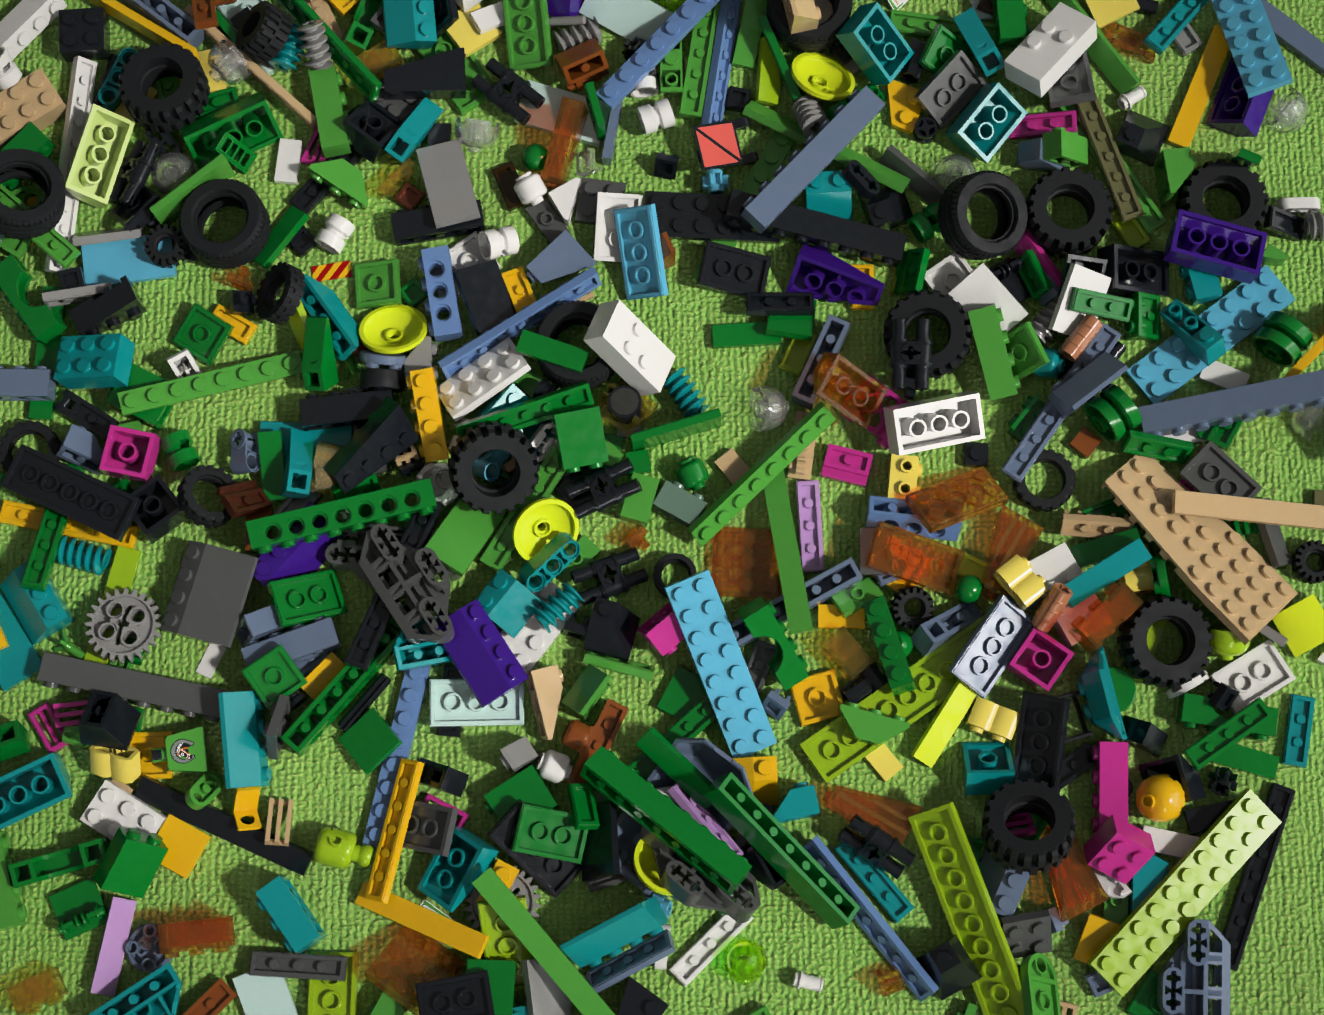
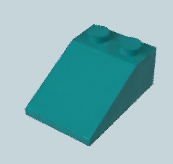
M455 826L449 856L445 857L434 854L417 889L449 912H453L474 889L472 882L492 866L499 850L467 828Z

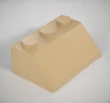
M782 0L791 34L817 29L818 22L821 20V11L819 6L815 7L814 0Z

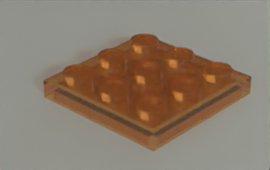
M723 527L714 536L712 579L719 597L755 599L761 596L763 599L774 600L781 596V581L771 529Z
M403 926L368 968L364 977L414 1015H419L415 984L457 976L466 962L437 940Z

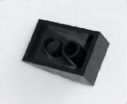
M1111 244L1098 249L1097 258L1108 260L1105 276L1112 278L1106 294L1125 297L1136 292L1159 295L1160 297H1169V262L1163 261L1164 251L1120 244Z

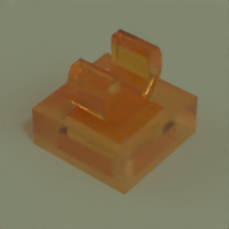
M240 265L237 274L229 271L226 277L229 286L241 291H252L254 287L249 279L252 272L243 265Z
M636 524L621 540L627 547L634 548L636 545L643 551L651 545L644 538L648 531L639 524Z
M888 965L890 973L882 975L880 969L877 970L878 978L876 979L882 997L905 989L899 969L895 971L892 965Z

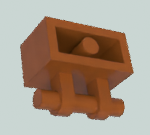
M595 38L554 55L559 72L566 81L565 85L569 92L584 88L585 83L598 82L602 80L603 76L609 74V66L604 51Z

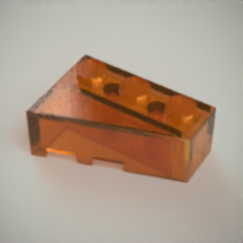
M1114 582L1104 591L1106 596L1101 601L1098 598L1087 607L1090 611L1084 617L1080 614L1070 623L1073 627L1068 632L1087 652L1098 650L1102 646L1101 642L1106 637L1111 636L1116 631L1115 629L1144 603L1125 582L1119 584Z
M233 915L222 918H207L157 925L159 955L165 954V959L180 957L179 952L188 951L189 956L203 955L205 949H214V953L228 952V947L235 945Z

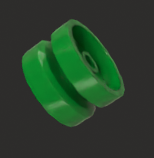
M1271 311L1264 320L1263 327L1257 330L1251 340L1256 350L1270 361L1280 366L1293 367L1302 356L1301 351H1305L1312 342L1313 336L1309 329L1296 318L1283 312Z
M1109 384L1101 390L1100 397L1093 396L1084 404L1085 413L1092 425L1111 443H1117L1126 435V430H1133L1142 423V416L1135 403L1115 384Z

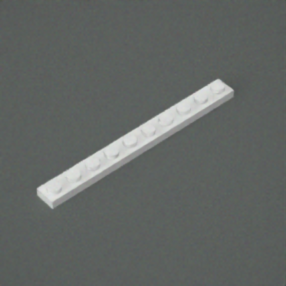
M81 56L73 57L58 167L65 181L92 106L98 64ZM66 190L64 212L59 223L53 229L73 245L72 237L75 235L79 200ZM48 254L46 255L44 271L58 274L59 271L65 270Z

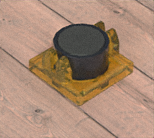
M623 378L617 384H610L609 391L603 392L601 396L602 401L597 405L600 408L601 418L628 440L630 435L635 433L658 408V403L648 395L640 396V393Z

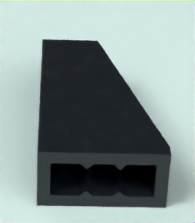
M457 48L384 70V78H380L382 83L380 92H385V100L424 99L425 97L428 99L466 98L464 48Z

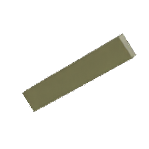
M1097 95L1094 101L1074 104L1121 223L1143 217V209Z

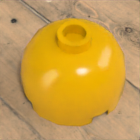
M1167 774L1152 775L1143 780L1136 791L1135 800L1139 812L1146 819L1153 822H1168L1179 817L1181 808L1185 805V793L1181 784L1177 780L1174 781L1168 777L1169 775Z

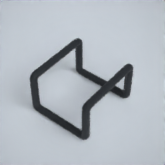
M1079 690L1057 696L1063 698L1072 697L1083 730L1082 734L1066 738L1065 743L1085 737L1088 738L1094 734L1093 731L1087 730L1077 699V695L1080 694Z

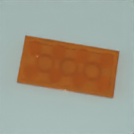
M981 466L906 495L905 502L931 534L1008 503L1009 497L985 467Z
M879 521L876 525L865 566L950 596L953 593L964 551Z

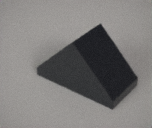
M1124 715L1122 720L1127 739L1123 741L1159 757L1168 735L1150 722Z

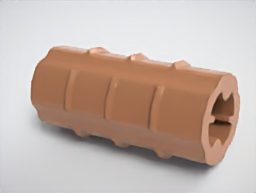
M1086 314L1078 322L1076 328L1071 331L1069 337L1064 340L1065 342L1059 348V352L1069 361L1075 362L1083 354L1086 347L1090 345L1092 339L1097 336L1103 324L1093 315Z
M1054 583L1050 591L1047 592V596L1042 601L1039 609L1036 610L1031 623L1037 629L1049 632L1073 595L1072 590L1062 583Z

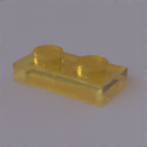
M408 158L377 189V193L383 199L387 196L392 197L399 190L400 187L398 185L403 179L408 181L414 175L415 162Z

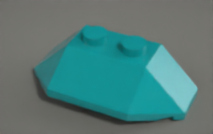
M304 275V295L300 300L307 316L329 317L335 359L343 361L359 346V326L333 290L309 275Z
M434 616L433 619H435L437 624L440 623L437 617ZM423 620L411 626L413 629L417 628L421 634L426 635L421 627L424 623ZM400 631L392 647L397 671L452 663L441 644L421 640V644L410 643L402 631Z
M1101 646L1093 652L1078 677L1079 682H1076V686L1080 692L1079 695L1084 697L1085 705H1082L1085 719L1089 718L1090 724L1118 741L1127 739L1105 650Z
M168 962L88 1015H176L182 981L171 963Z

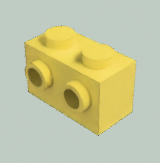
M891 454L889 458L886 497L914 501L920 499L921 486H917V477L922 476L923 464L919 463V456Z

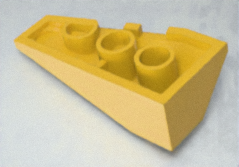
M777 757L732 758L745 768L753 795L759 802L771 806L778 805Z

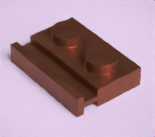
M256 479L222 486L217 489L215 494L217 496L220 495L222 498L221 503L232 519L269 511L273 504L265 492L256 485Z

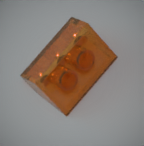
M824 352L813 371L814 394L863 429H867L888 389L839 353Z

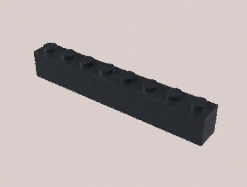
M732 189L728 195L723 221L728 222L730 226H744L750 228L752 232L759 233L741 216L745 209L742 205L751 196L756 198L758 195ZM789 204L763 231L771 233L773 237L778 239H785V237L793 239L797 244L805 245L809 243L816 245L815 247L820 250L831 249L843 256H858L862 261L871 262L873 260L881 262L880 264L885 267L897 266L902 261L907 237L905 234Z

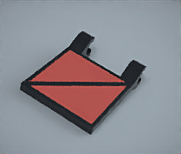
M748 117L691 127L702 171L737 165H750L759 160L757 152L741 154L736 130H744L750 126Z

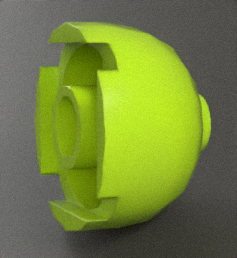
M1210 622V627H1207L1208 633H1213L1214 640H1209V646H1213L1212 653L1219 655V659L1233 660V656H1239L1247 651L1251 640L1244 645L1223 622H1218V627H1211Z

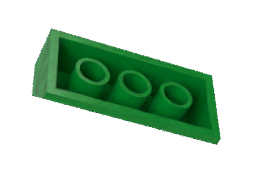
M262 91L200 118L191 125L187 124L184 126L185 128L180 130L199 170L218 156L209 150V147L220 130L231 134L252 152L275 143L280 138H284ZM226 141V143L224 144V146H223V148H222L221 150H223V151L225 150V148H226L227 145L229 144L228 141ZM233 145V147L231 148V150H230L229 153H228L229 156L232 154V152H233L234 149H235V146H234V145ZM239 150L236 157L234 158L235 161L239 158L240 154L242 153L241 150Z

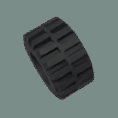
M261 1L253 6L241 21L236 34L235 45L237 49L262 64L269 62L286 44L291 32L292 19L288 14L270 2Z

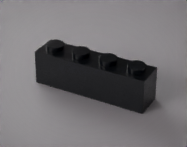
M480 199L476 200L481 218L437 229L431 206L429 205L421 206L417 210L411 211L408 209L397 210L396 213L391 214L396 245L403 246L470 235L475 231L477 233L485 231Z
M377 387L374 388V391L369 392L357 389L352 390L351 394L331 392L328 396L319 397V395L315 394L307 395L305 399H299L301 426L304 431L365 425L369 420L368 416L373 411L376 412L383 405L382 401L385 397L388 396L394 400V394L391 389Z

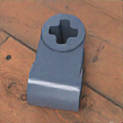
M243 429L234 430L230 438V468L232 472L236 475L257 472L261 466L257 433H246Z

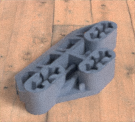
M1193 919L1186 924L1185 929L1182 931V943L1158 973L1157 1004L1163 1015H1209L1208 999H1217L1213 1000L1212 1015H1230L1231 944L1210 920ZM1192 927L1200 928V933L1192 932ZM1210 930L1218 938V941L1213 943V951L1218 952H1209ZM1190 941H1201V944H1190ZM1196 951L1200 953V957H1191V953ZM1208 964L1218 965V966H1213V985H1216V986H1218V987L1208 986V985H1209V965H1208ZM1167 975L1175 976V981L1167 980ZM1165 988L1177 989V993L1165 992ZM1166 1000H1175V1005H1171V1007L1166 1005Z

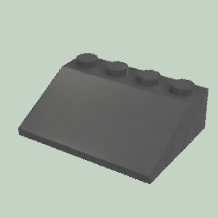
M189 540L161 630L179 637L231 648L259 558Z

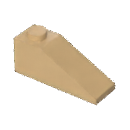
M557 664L525 672L529 677L526 682L541 741L553 739L563 689L562 682L564 680L563 673Z

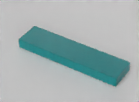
M1179 0L1149 33L1143 43L1160 56L1209 0Z
M1136 539L1064 584L1073 592L1068 601L1070 607L1073 608L1150 560L1152 556L1141 539Z
M844 842L834 849L895 923L899 922L914 909V906L880 867L878 869L874 868L873 864L859 855L856 856L854 850Z

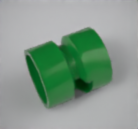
M932 202L923 208V213L917 212L907 219L911 232L922 244L933 238L934 232L940 233L937 218L939 204L936 202Z
M188 430L175 431L160 441L165 453L170 455L168 460L174 472L187 470L201 461L196 447H191L193 440Z

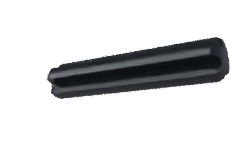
M381 673L338 722V727L344 732L351 728L390 684V678Z

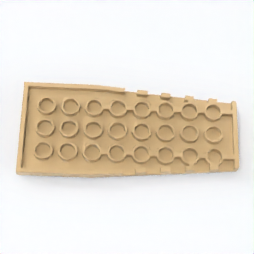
M1135 455L1101 485L1102 489L1107 487L1115 496L1113 501L1118 507L1123 505L1131 514L1129 520L1133 524L1138 522L1147 532L1144 537L1149 543L1154 541L1160 547L1161 551L1159 554L1165 561L1170 559L1177 567L1174 571L1190 590L1244 645L1298 594L1239 533L1235 532L1222 519L1172 514L1173 491L1190 490L1182 485L1154 458Z

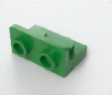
M1136 292L1125 296V298L1133 299L1134 302L1129 322L1124 321V340L1130 341L1136 338L1153 342L1160 340V296L1144 292Z
M1038 393L1033 398L1029 396L1021 406L1024 410L1020 416L1015 413L1008 422L1010 429L1007 433L1018 442L1021 441L1046 404L1039 399L1041 395Z

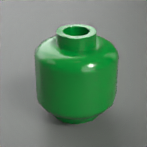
M692 455L677 463L678 467L675 469V474L679 482L684 486V489L692 488L693 491H696L705 486L704 481L708 479L709 473L701 458H694Z

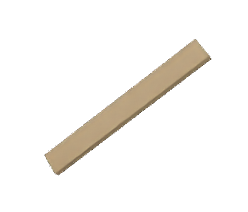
M188 4L184 8V12L194 19L192 6ZM216 27L203 29L204 34L312 130L316 129V116L250 57L237 49L236 45Z
M1174 490L1172 493V514L1324 530V506L1182 490Z

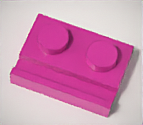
M829 443L820 477L865 488L874 454Z

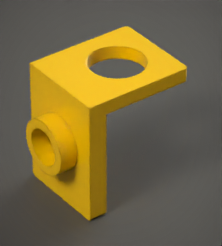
M259 786L236 788L232 811L238 831L258 830L262 827L257 811L260 796ZM249 816L254 819V822L252 824H244L241 818Z

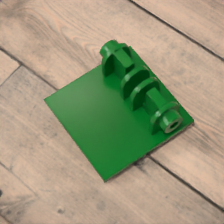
M94 877L49 896L59 925H57L58 932L60 934L63 933L66 941L99 927L107 921L108 912Z

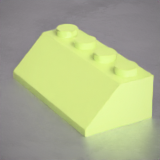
M92 104L65 181V188L78 200L97 208L108 204L135 122L96 104Z

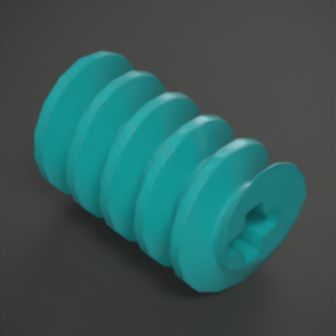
M292 23L290 35L282 50L268 62L277 70L288 73L289 69L296 70L297 67L292 62H300L296 54H304V51L299 47L306 42L298 39L304 32H298L296 28L300 26Z
M682 367L667 377L663 388L666 390L670 389L668 395L675 397L673 400L674 404H680L678 410L680 412L685 411L683 417L686 418L704 412L710 404L702 405L706 398L697 397L701 390H692L696 383H687L691 376L690 374L682 376L686 369Z
M64 536L58 549L59 564H67L71 568L76 566L78 570L85 568L86 572H94L98 576L105 571L111 559L112 550L110 548L104 554L103 546L101 545L94 551V543H90L88 548H85L86 542L84 540L77 546L76 538H73L68 543V536Z
M566 582L561 584L564 591L558 588L554 590L557 597L549 594L547 596L549 603L543 600L540 602L542 610L538 607L533 608L534 617L549 634L551 633L550 624L558 627L556 619L565 620L563 612L571 615L570 606L578 609L577 600L579 599L584 602L577 591Z

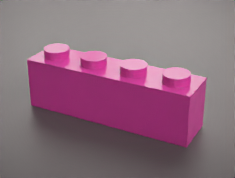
M1095 741V746H1092L1091 756L1092 760H1095V770H1092L1091 773L1092 784H1095V794L1091 796V806L1095 808V818L1091 819L1092 832L1096 833L1112 814L1128 822V742Z

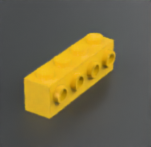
M434 366L410 370V376H406L408 390L412 389L414 395L410 402L412 412H417L418 421L414 422L416 434L421 435L422 444H418L420 457L425 458L426 463L449 459L450 455L447 447Z

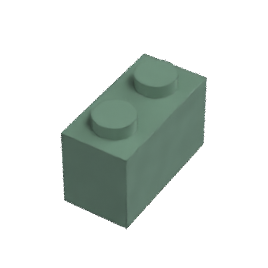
M666 480L653 502V508L688 528L703 514L707 507V502L704 501L705 498L696 492L691 494L684 490V486L674 480L671 483Z

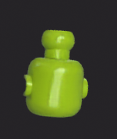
M327 826L323 827L318 834L313 858L319 864L337 869L348 868L352 861L357 862L361 867H368L374 848L368 844L357 845V835L353 832L345 831L344 828L338 829Z

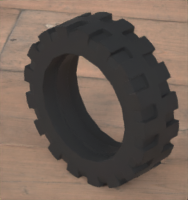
M279 262L277 265H273L270 271L266 272L264 280L262 279L259 284L261 285L260 289L256 293L255 305L257 307L255 311L258 313V317L273 324L281 325L283 322H287L290 316L294 315L295 309L299 307L301 303L299 301L304 295L305 281L303 280L305 276L302 270L286 262ZM285 282L283 293L275 305L277 293Z
M26 420L25 423L18 422L14 424L13 428L9 427L5 431V436L0 438V463L5 472L8 471L13 462L12 452L14 445L20 438L30 434L41 435L45 438L49 450L47 456L60 461V457L56 456L61 441L52 429L41 422H33L31 420Z
M1043 449L1034 464L1038 462L1052 464L1060 471L1063 485L1061 491L1052 498L1042 499L1033 495L1026 486L1025 477L1019 484L1012 479L1013 490L1017 494L1016 497L1024 503V506L1027 508L1031 507L1034 511L1038 512L1040 510L1049 512L1060 508L1068 501L1076 486V473L1071 467V462L1066 460L1063 454L1055 453V450Z
M200 465L196 469L193 468L181 480L177 488L179 493L176 499L177 502H180L179 508L181 512L184 511L185 517L188 520L192 519L194 524L198 526L201 524L204 525V528H210L211 526H214V528L220 527L222 524H226L231 519V516L225 507L220 512H211L202 508L193 496V485L198 481H206L219 488L236 484L237 482H234L232 480L233 477L229 473L226 474L224 469L220 467L217 469L213 465H208L207 467Z

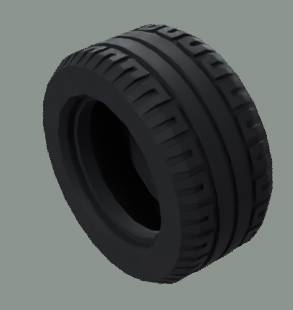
M767 0L766 16L775 37L781 44L798 52H819L829 48L839 40L836 35L850 18L852 0H829L833 13L828 20L819 24L817 29L795 34L790 33L782 0Z
M8 149L0 152V184L10 179H28L38 184L46 195L41 204L27 210L11 209L0 202V234L12 239H32L33 237L36 238L48 233L59 223L65 208V180L60 169L48 157L32 150Z
M983 170L956 179L945 189L938 205V225L943 239H945L946 244L956 254L966 259L985 260L1004 255L1018 245L1026 231L1028 213L1025 198L1013 180H1010L1009 177L1000 172ZM975 192L988 196L994 203L998 213V225L990 239L978 236L970 227L967 219V206Z
M215 179L200 185L184 201L179 214L180 233L191 252L202 263L216 269H234L251 262L263 251L262 249L265 248V244H267L270 236V217L261 199L247 184L234 179ZM235 206L246 210V224L242 231L233 239L224 242H212L204 238V225L209 216L217 209Z
M583 300L561 303L546 313V316L540 321L536 333L556 340L557 336L570 326L585 325L589 327L599 305L597 306L595 303L592 304L589 301ZM601 357L593 364L585 366L582 374L537 360L545 377L547 376L548 380L562 389L586 380L589 383L590 390L595 389L606 383L615 372Z

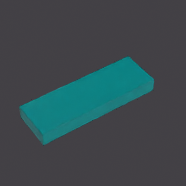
M1291 694L1289 697L1281 764L1307 768L1315 698Z

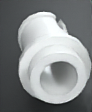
M1138 85L1126 94H1120L1117 99L1118 106L1122 110H1130L1132 105L1146 98V90L1143 86Z
M801 970L800 972L795 971L792 986H795L798 990L805 988L821 993L824 978L804 974Z

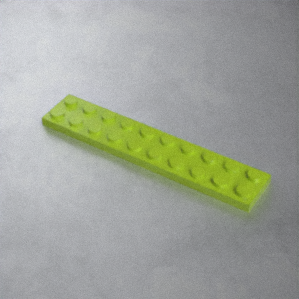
M985 615L910 667L917 689L894 696L888 682L859 702V709L868 711L869 708L882 711L883 716L890 718L891 715H898L904 717L905 722L911 725L944 702L958 680L948 669ZM841 716L799 744L826 784L881 746L854 740Z
M1245 788L1087 963L1119 996L1123 997L1182 933L1186 924L1202 911L1281 824V821L1251 789Z
M952 801L909 816V822L952 934L958 937L982 976L973 982L972 986L983 1014L1025 1015L1020 973L954 802Z

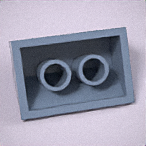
M1107 352L1100 356L1096 353L1086 361L1088 365L1081 370L1080 367H1077L1068 374L1070 377L1068 381L1063 383L1060 380L1050 388L1052 393L1047 398L1065 419L1129 369L1127 365Z
M985 849L978 867L996 914L1001 918L1013 916L1030 877L1029 872L1023 871L1021 875L1015 873L1013 868H1010V870L1004 869L1002 862L996 863L991 858L992 852L989 853Z

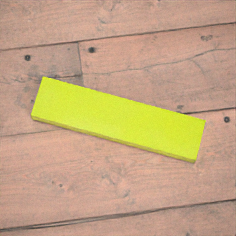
M959 679L911 753L913 757L930 768L933 767L977 697V694Z

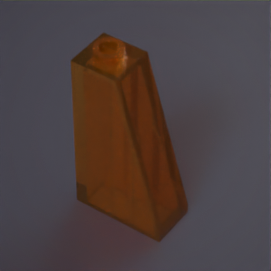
M562 97L541 176L542 181L546 183L545 186L548 188L556 189L568 180L589 113L584 102Z
M1005 505L1001 507L996 515L981 581L983 597L993 603L1000 594L1005 596L1007 594V591L993 576L995 571L1016 554L1027 559L1044 529Z
M838 785L833 790L829 788L822 799L826 802L823 808L850 823L853 816L857 813L858 816L872 825H880L882 830L894 838L897 837L902 845L912 828L908 817L920 813L923 809L919 805Z
M1049 825L1045 827L1047 831L1041 836V838H1044L1051 832V828ZM1074 835L1073 844L1067 858L1062 859V863L1058 867H1053L1052 865L1049 871L1056 907L1062 923L1108 900L1092 867L1087 865L1086 856Z

